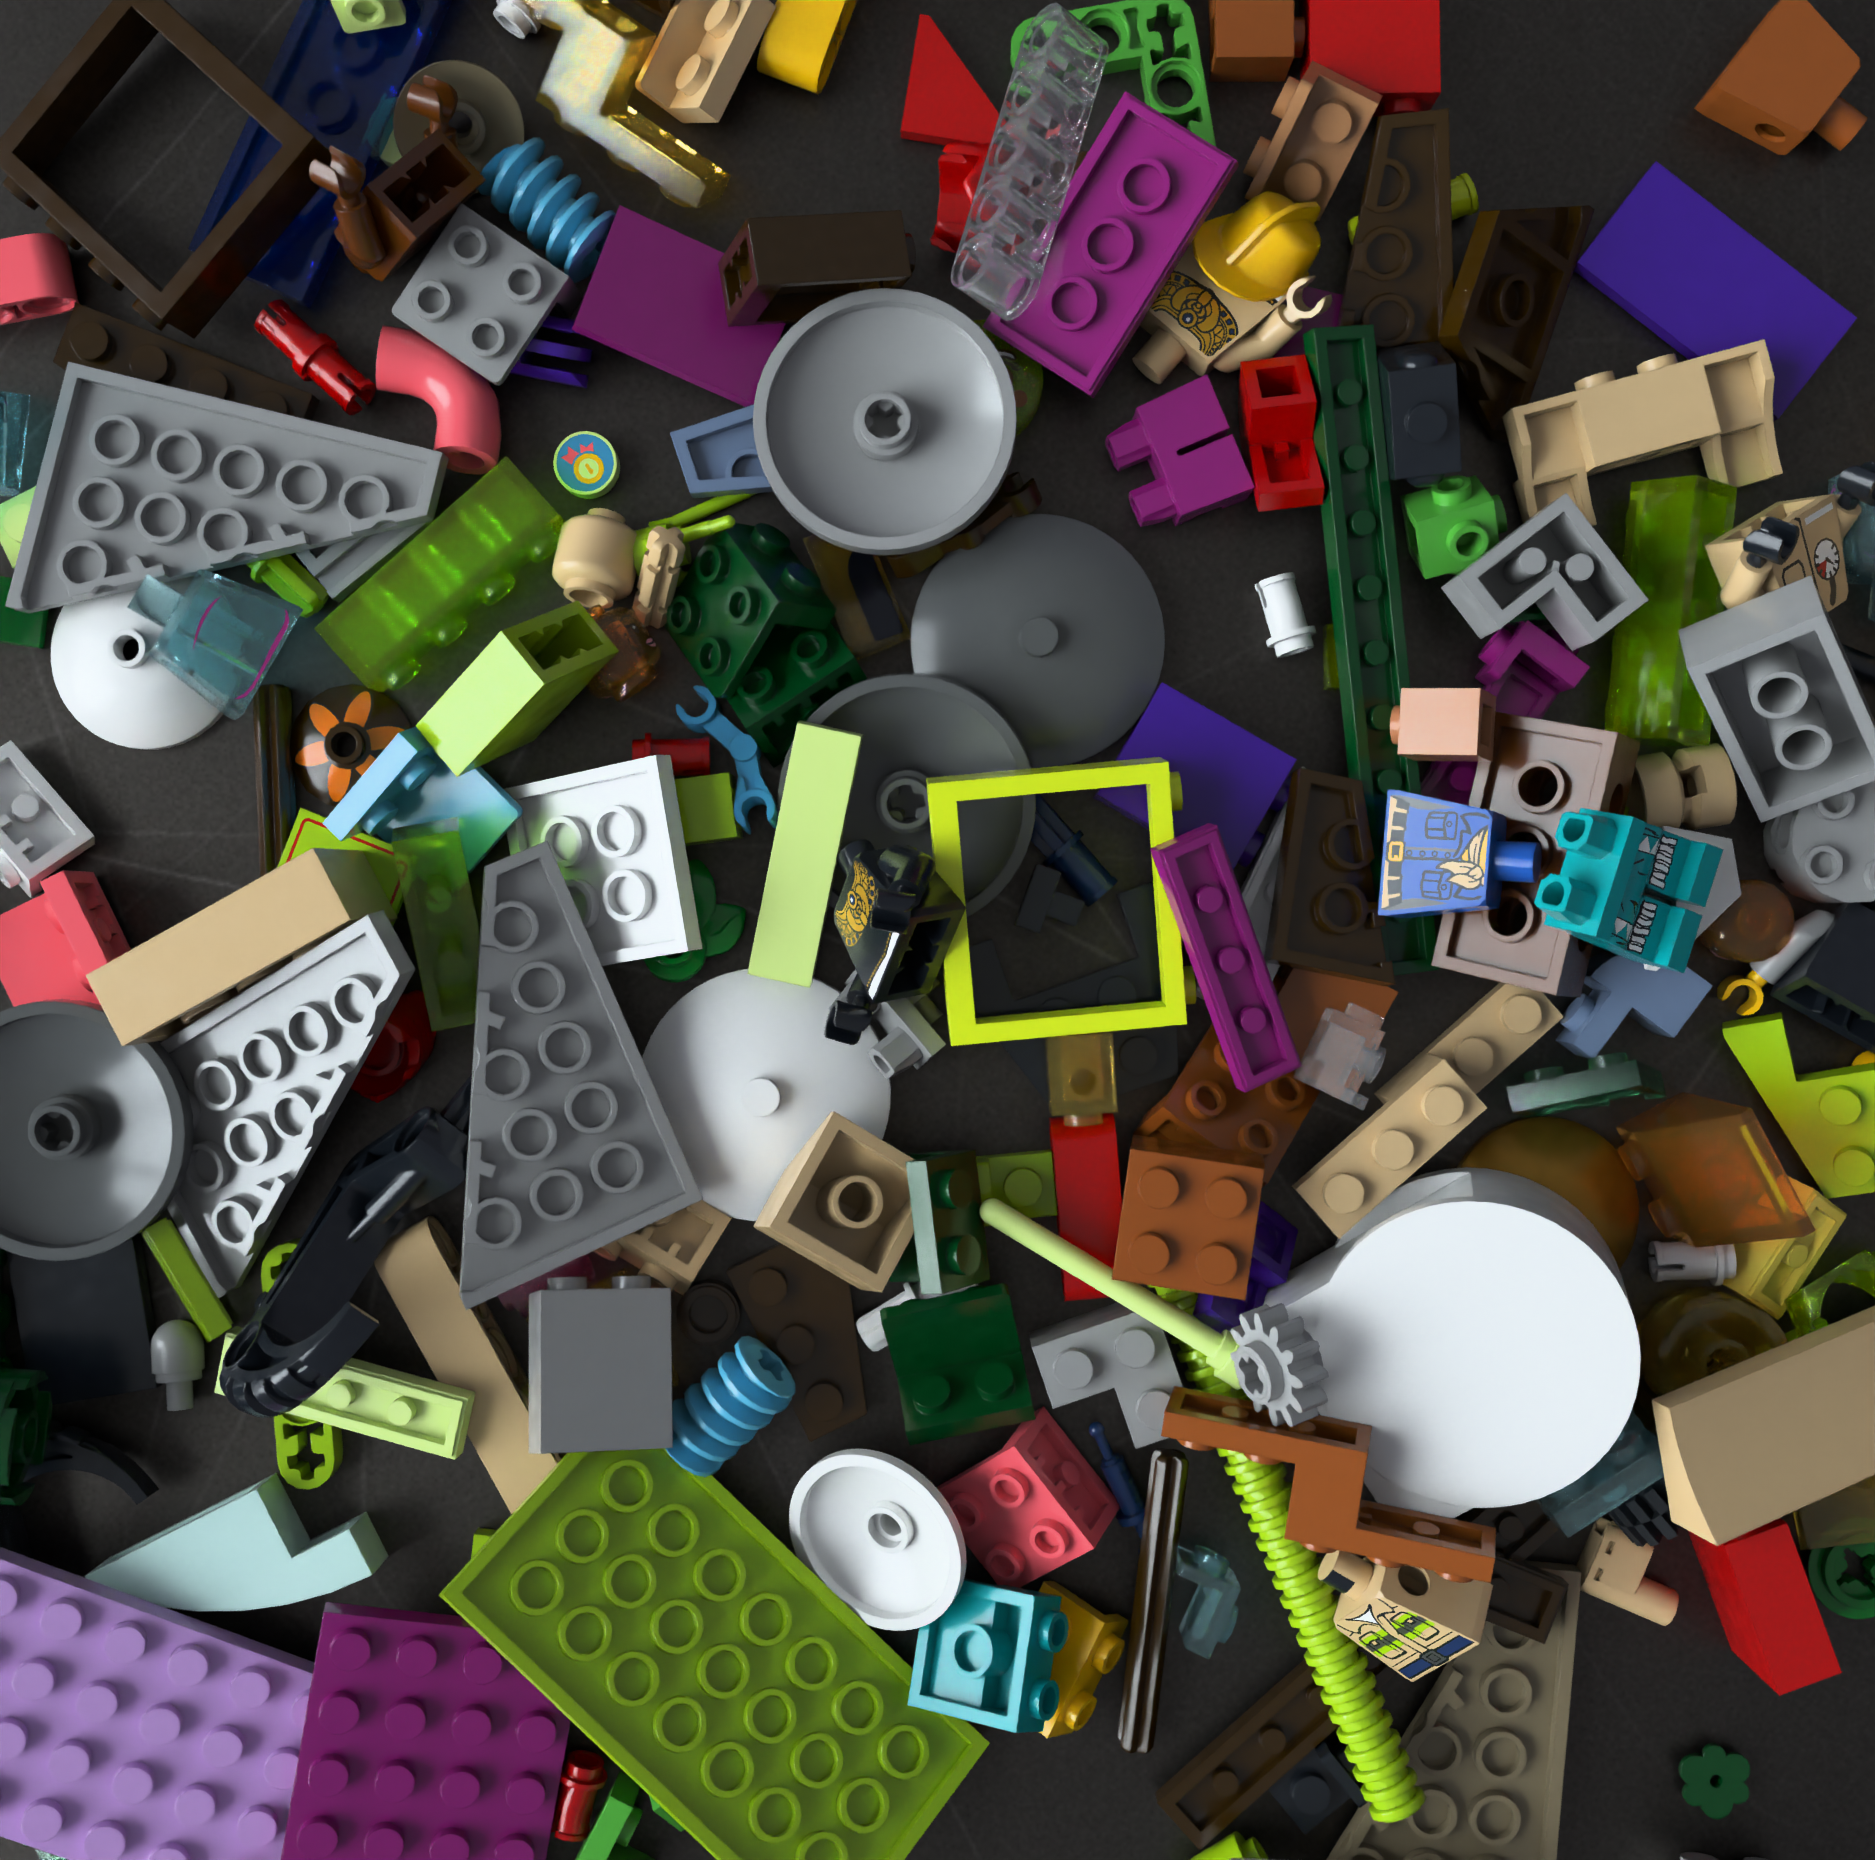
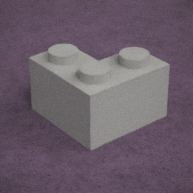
M1567 493L1544 507L1441 587L1480 639L1501 629L1535 603L1572 651L1595 642L1649 600Z
M1116 1302L1029 1332L1031 1347L1053 1409L1115 1388L1135 1449L1168 1438L1161 1436L1164 1412L1174 1386H1183L1163 1329Z

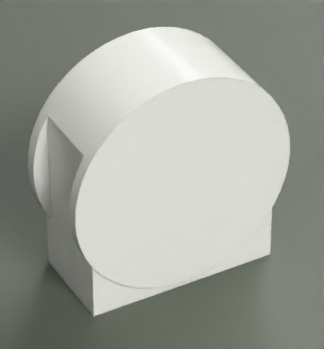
M1465 1167L1428 1172L1407 1179L1340 1239L1338 1238L1333 1247L1290 1270L1287 1282L1268 1288L1265 1296L1264 1305L1267 1304L1269 1307L1280 1303L1285 1305L1288 1320L1301 1316L1304 1320V1329L1320 1345L1319 1351L1323 1367L1328 1371L1329 1377L1318 1382V1385L1324 1390L1328 1398L1327 1403L1317 1407L1319 1414L1372 1426L1364 1483L1377 1503L1453 1519L1472 1508L1505 1507L1543 1498L1576 1481L1601 1460L1621 1434L1636 1399L1641 1364L1639 1335L1625 1285L1612 1252L1594 1225L1570 1202L1549 1188L1512 1173L1487 1168Z

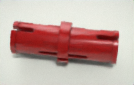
M282 299L274 300L268 304L269 308L278 315L276 319L262 309L256 318L255 330L262 336H265L293 362L292 369H294V372L304 381L313 380L348 415H355L362 411V407L354 400L357 396L366 405L371 402L376 392V385L370 379H366L338 353L339 346L328 334H317Z

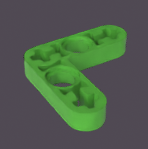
M1125 0L1034 16L1024 20L1015 29L1011 38L1010 63L1014 73L1022 81L1031 85H1048L1140 69L1145 104L1179 125L1189 122L1187 130L1216 147L1195 20L1191 8L1184 0ZM1157 17H1166V22L1170 27L1179 26L1175 29L1171 42L1173 57L1163 61L1164 48L1162 36L1157 31L1149 32L1154 28ZM1105 25L1112 28L1119 38L1118 48L1107 55L1092 53L1086 47L1083 40L1085 33L1091 27ZM1069 31L1074 32L1072 45L1074 60H1067L1068 46L1063 47L1065 32ZM1041 39L1044 48L1052 49L1048 53V61L1046 63L1036 64L1033 54H1024L1029 51L1030 40ZM1168 77H1180L1190 85L1193 92L1192 99L1181 107L1168 106L1159 98L1157 93L1158 84Z

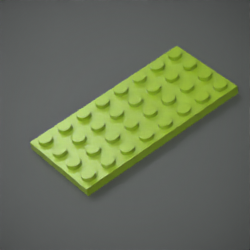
M665 1448L567 1453L439 1594L446 1603L717 1860H905L990 1744L966 1720L907 1705L913 1669L712 1475L702 1477L690 1473L682 1468L668 1454Z

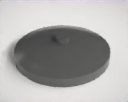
M1027 514L1016 518L1008 517L987 533L985 540L978 547L970 550L960 548L946 553L929 574L921 589L912 618L911 657L914 673L935 675L955 681L970 688L989 701L1009 721L1018 734L1032 768L1077 764L1094 757L1119 740L1136 723L1150 702L1158 684L1164 660L1165 629L1161 608L1153 586L1139 563L1120 543L1101 530L1079 520L1059 515Z
M904 672L871 677L857 682L834 695L821 705L806 721L863 734L839 853L851 842L866 839L872 843L875 850L888 848L893 845H909L933 858L926 778L1032 768L1018 734L1001 712L970 688L940 676ZM793 741L786 754L780 774L777 803L778 816ZM1036 794L957 801L967 917L992 901L1006 887L1019 869L1033 833L1036 814ZM838 861L829 905L834 909L847 878Z
M53 999L22 1004L1 1011L0 1248L37 1260L65 1261L91 1257L121 1245L144 1231L165 1211L177 1194L190 1163L194 1134L193 1112L187 1088L176 1064L158 1041L122 1046L102 1006L99 1004L81 1000Z

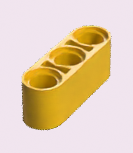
M777 0L776 8L768 22L761 42L757 60V71L819 95L827 82L857 0Z

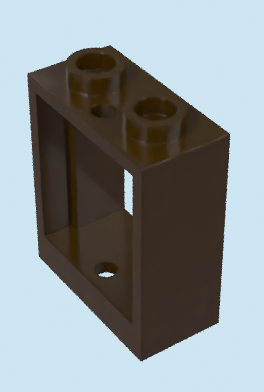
M902 211L747 218L718 263L728 327L794 323L820 305L852 292L881 288L900 289L912 276L916 264L915 243L912 235L905 233Z

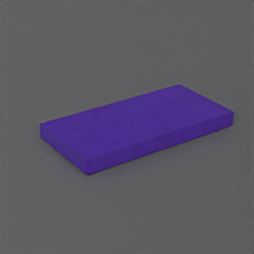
M1657 161L1646 171L1582 253L1574 269L1581 277L1688 360L1765 339L1775 376L1773 422L1779 419L1857 319L1855 315Z

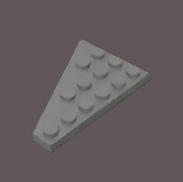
M548 841L484 867L459 1295L466 1310L703 1200Z

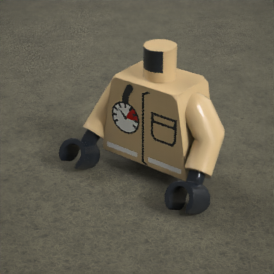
M1869 461L1861 466H1852L1842 471L1837 482V489L1842 492L1841 495L1828 494L1776 502L1705 545L1707 555L1722 589L1720 592L1722 604L1727 609H1730L1810 575L1814 580L1827 612L1846 601L1849 590L1843 555V541L1861 513L1862 509L1858 504L1859 501L1875 506V463Z

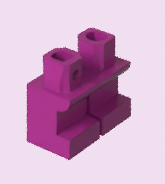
M1207 374L1137 407L1132 421L1125 423L1106 437V448L1118 472L1147 460L1155 477V481L1136 488L1128 494L1130 505L1140 527L1161 523L1171 518L1174 525L1178 526L1193 519L1195 516L1222 507L1223 509L1245 501L1255 488L1233 434L1225 437L1230 427Z

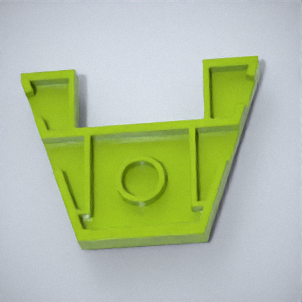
M1782 1012L1723 1022L1722 1031L1724 1039L1824 1196L1830 1199L1875 1192V1062L1798 1075L1795 1071Z

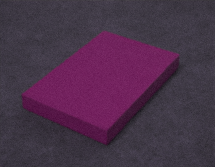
M619 205L573 324L572 331L747 407L754 404L763 368L779 342L785 323L728 327L718 266L724 253Z

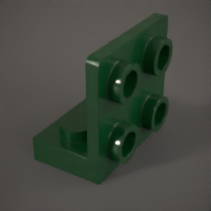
M829 622L825 630L776 623L735 693L727 700L745 729L774 768L784 762L794 740L798 721L806 722L827 700L845 688L866 680L867 677L831 622Z
M1007 1284L973 1286L962 1292L929 1299H910L902 1302L900 1305L885 1307L880 1310L882 1327L898 1379L905 1431L909 1445L1036 1419Z

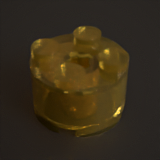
M1711 1286L1685 1288L1666 1296L1651 1309L1646 1318L1637 1326L1641 1354L1640 1372L1648 1387L1657 1397L1788 1342L1780 1326L1767 1313ZM1711 1355L1714 1363L1707 1367V1364L1711 1361Z

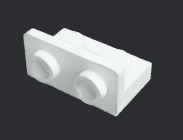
M10 740L0 747V881L9 889L19 884L25 893L32 898L42 891L41 880L95 844V836Z

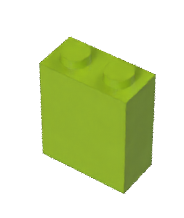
M579 601L572 602L501 630L418 722L416 727L433 747L437 756L447 764L456 777L461 776L534 741L619 650Z

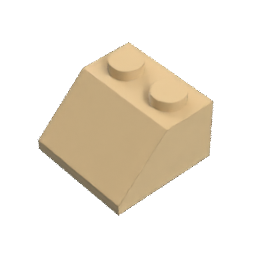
M833 1111L784 1170L753 1227L860 1290L882 1293L914 1234L906 1162L915 1159Z

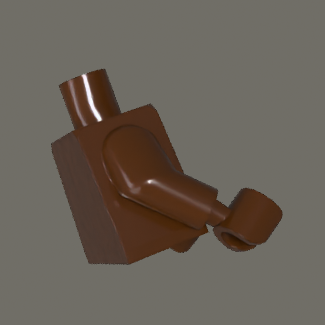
M428 75L423 76V85L419 83L411 84L407 96L408 109L413 113L430 119V127L423 131L424 140L366 185L361 193L359 192L364 185L366 168L362 162L331 145L329 147L332 156L331 165L328 166L314 159L309 167L311 181L338 197L333 205L339 221L334 233L336 239L343 245L345 254L355 268L382 282L424 248L451 220L460 204H465L486 181L480 172L459 151L456 129L448 124L455 113L458 103L456 90L450 84Z

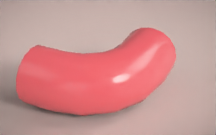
M383 325L380 332L376 359L377 390L411 395L424 400L433 408L437 421L433 450L443 452L449 458L448 469L475 475L488 474L496 470L502 437L499 400L488 380L417 331Z

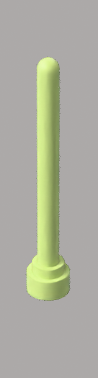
M989 1198L981 1204L979 1214L984 1222L1207 1356L1206 1363L1215 1368L1214 1376L1237 1390L1241 1389L1234 1361L1230 1355L1232 1352L1237 1351L1240 1346L1235 1342L1230 1331L1225 1329L1221 1333L1217 1332L1138 1283L1113 1280V1268L996 1198Z

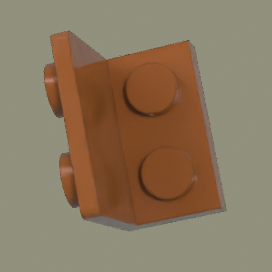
M1212 1023L1170 1092L1143 1116L1133 1134L1263 1154L1265 1167L1263 1188L1270 1181L1320 1091L1296 1070L1246 1093L1237 1089Z

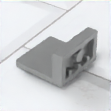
M461 203L392 307V313L400 321L493 384L501 385L553 307L570 318L582 300L583 295L567 274Z

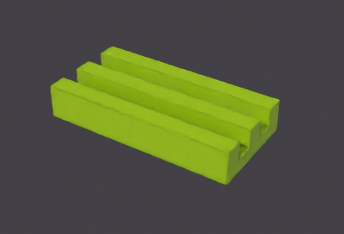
M164 1218L146 1228L142 1234L143 1239L206 1342L208 1343L230 1330L233 1321L171 1219L167 1220Z

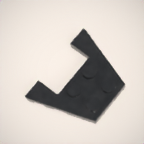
M1153 881L1116 894L1137 953L1135 958L1016 1000L1013 999L992 939L969 946L974 1008L980 1017L1162 1001ZM1178 1025L1000 1042L1058 1117L1179 1075Z

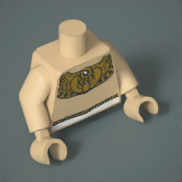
M1191 242L1141 322L1140 326L1152 336L1132 360L1135 366L1147 378L1157 384H1161L1180 361L1201 377L1209 374L1215 368L1225 373H1231L1240 370V364L1243 361L1272 358L1302 328V318H1312L1328 310L1332 302V296L1330 294L1323 297L1314 309L1307 307L1302 300V292L1305 286L1316 278V276H1308L1295 281L1288 289L1286 295L1272 300L1253 302L1235 297L1218 287L1203 272L1194 257Z

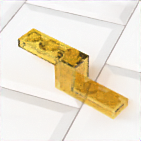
M522 0L531 6L529 13L537 21L552 29L564 30L536 98L537 102L555 113L554 120L562 128L579 136L591 137L608 149L607 156L614 163L630 171H641L660 184L659 189L666 198L680 206L698 208L721 198L731 177L729 173L627 105L635 86V81L657 34L606 0Z

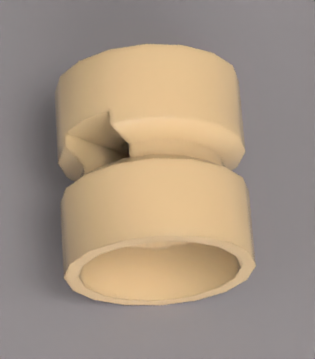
M1718 743L1678 749L1674 753L1672 760L1664 752L1637 756L1626 807L1630 809L1629 816L1660 828L1662 826L1679 828L1682 823L1687 829L1696 830L1730 824L1735 817L1737 807V788L1734 771L1724 748Z

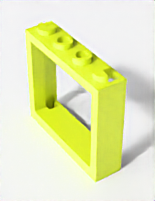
M1161 757L926 778L935 871L959 897L965 907L957 801L1146 784L1151 848L1175 838L1172 811H1181L1183 807L1180 774L1178 771L1169 772V762ZM1152 854L1162 1001L975 1018L965 909L942 962L951 1046L1187 1024L1186 1005L1196 1004L1195 975L1192 966H1183L1181 943L1183 940Z

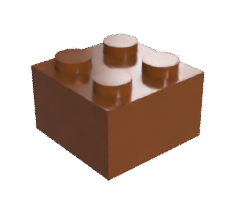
M1133 1135L1112 1279L1246 1300L1265 1171L1263 1154Z

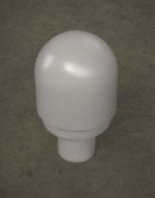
M182 1319L171 1320L161 1325L151 1340L152 1374H155L156 1383H166L167 1411L194 1408L193 1380L201 1379L202 1369L205 1368L203 1335L195 1324Z

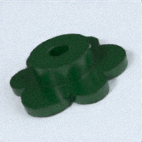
M1716 1743L1707 1744L1702 1749L1701 1755L1697 1753L1686 1755L1679 1763V1774L1686 1783L1682 1788L1684 1800L1691 1806L1700 1805L1703 1812L1710 1818L1722 1819L1731 1812L1733 1803L1742 1804L1749 1797V1788L1744 1783L1748 1779L1751 1770L1748 1760L1738 1752L1731 1751L1726 1753Z

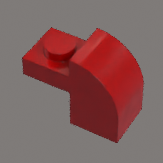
M1305 354L1243 361L1240 364L1238 416L1241 454L1255 486L1253 492L1258 512L1323 504L1325 486L1313 441L1317 400Z

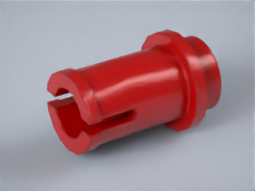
M645 733V739L632 740V760L653 755H670L674 777L711 775L709 736L703 738L653 739L652 733Z
M575 1750L567 1755V1759L563 1761L560 1778L561 1784L551 1833L555 1832L554 1836L558 1839L568 1842H580L585 1840L590 1832V1821L597 1792L605 1786L608 1778L607 1772L604 1769V1760L596 1753L586 1750Z

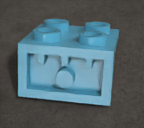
M413 727L399 732L324 820L323 824L340 841L366 831L370 836L377 833L384 841L421 855L415 872L440 897H447L459 887L521 817L523 809L481 766L456 777L447 764L437 756L433 747L417 727Z

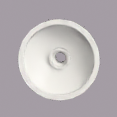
M195 575L64 605L52 635V673L58 692L66 707L89 731L106 741L129 748L143 750L165 749L184 744L203 734L228 709L241 680V676L235 672L234 665L236 659L241 656L239 650L243 642L238 622L227 601L209 582L201 576ZM217 598H219V599L215 602V604L212 606V608H211L210 611L208 612L207 616L205 617V619H204V621H203V624H202V626H201V628H200V631H199V633H198V636H197V639H196V643H195V646H194V650H193V644H194L195 634H196V631H197L199 622H200V620H201V618H202L204 612H205L206 609L209 607V605H210L214 600H216ZM135 638L139 645L138 654L134 659L127 661L123 655V647L127 641ZM244 657L240 658L236 664L237 671L242 674Z
M846 1449L829 1454L819 1460L798 1482L789 1508V1529L797 1558L867 1625L892 1631L917 1629L935 1621L953 1603L960 1592L966 1573L967 1560L964 1537L949 1503L934 1484L922 1473L906 1462L880 1451Z

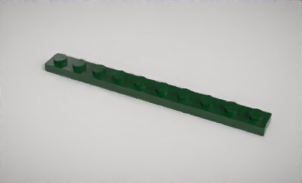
M1374 324L1313 328L1303 334V340L1317 400L1313 437L1325 486L1321 514L1349 778L1360 780L1363 784L1375 857L1370 862L1376 901L1379 902L1388 789L1421 795L1418 761L1398 755V745L1392 743L1390 736L1392 709L1395 705H1400L1401 688L1411 687ZM1434 915L1412 918L1384 916L1386 926L1381 927L1386 961H1392L1394 976L1439 970V967L1431 966L1436 946Z

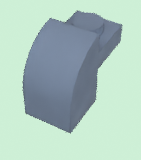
M1610 951L1597 954L1589 959L1584 984L1593 990L1588 996L1585 993L1581 994V997H1577L1568 1006L1563 1014L1564 1017L1560 1020V1024L1565 1028L1556 1038V1041L1577 1056L1595 1059L1626 1015L1652 1034L1675 1038L1713 985L1687 966L1684 973L1664 968L1652 971L1644 969L1643 963L1631 961Z

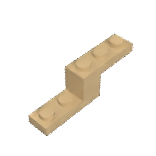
M1502 982L1498 983L1374 1093L1384 1105L1292 1185L1293 1189L1332 1233L1340 1239L1485 1111L1487 1107L1476 1094L1564 1016L1543 992Z

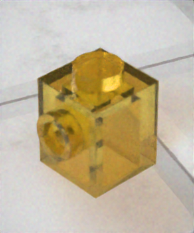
M1109 1031L1045 1037L1048 1102L1051 1115H1064L1065 1126H1090L1102 1124L1103 1113L1118 1112L1113 1033Z

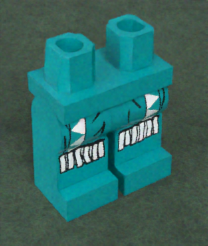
M1580 808L1579 813H1563L1555 835L1558 846L1567 850L1560 875L1550 873L1546 878L1542 879L1534 901L1536 907L1547 914L1544 925L1566 931L1574 937L1631 961L1684 973L1703 915L1688 909L1670 906L1644 896L1643 893L1657 898L1705 907L1724 849L1683 838L1632 816Z

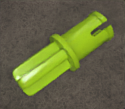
M292 553L246 564L251 569L250 576L256 583L265 582L301 617L308 618L314 613L317 614L329 598L324 586L292 556Z

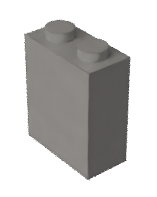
M651 1276L612 1277V1289H587V1277L548 1278L547 1290H539L529 1294V1453L549 1454L673 1448L671 1287L651 1288Z

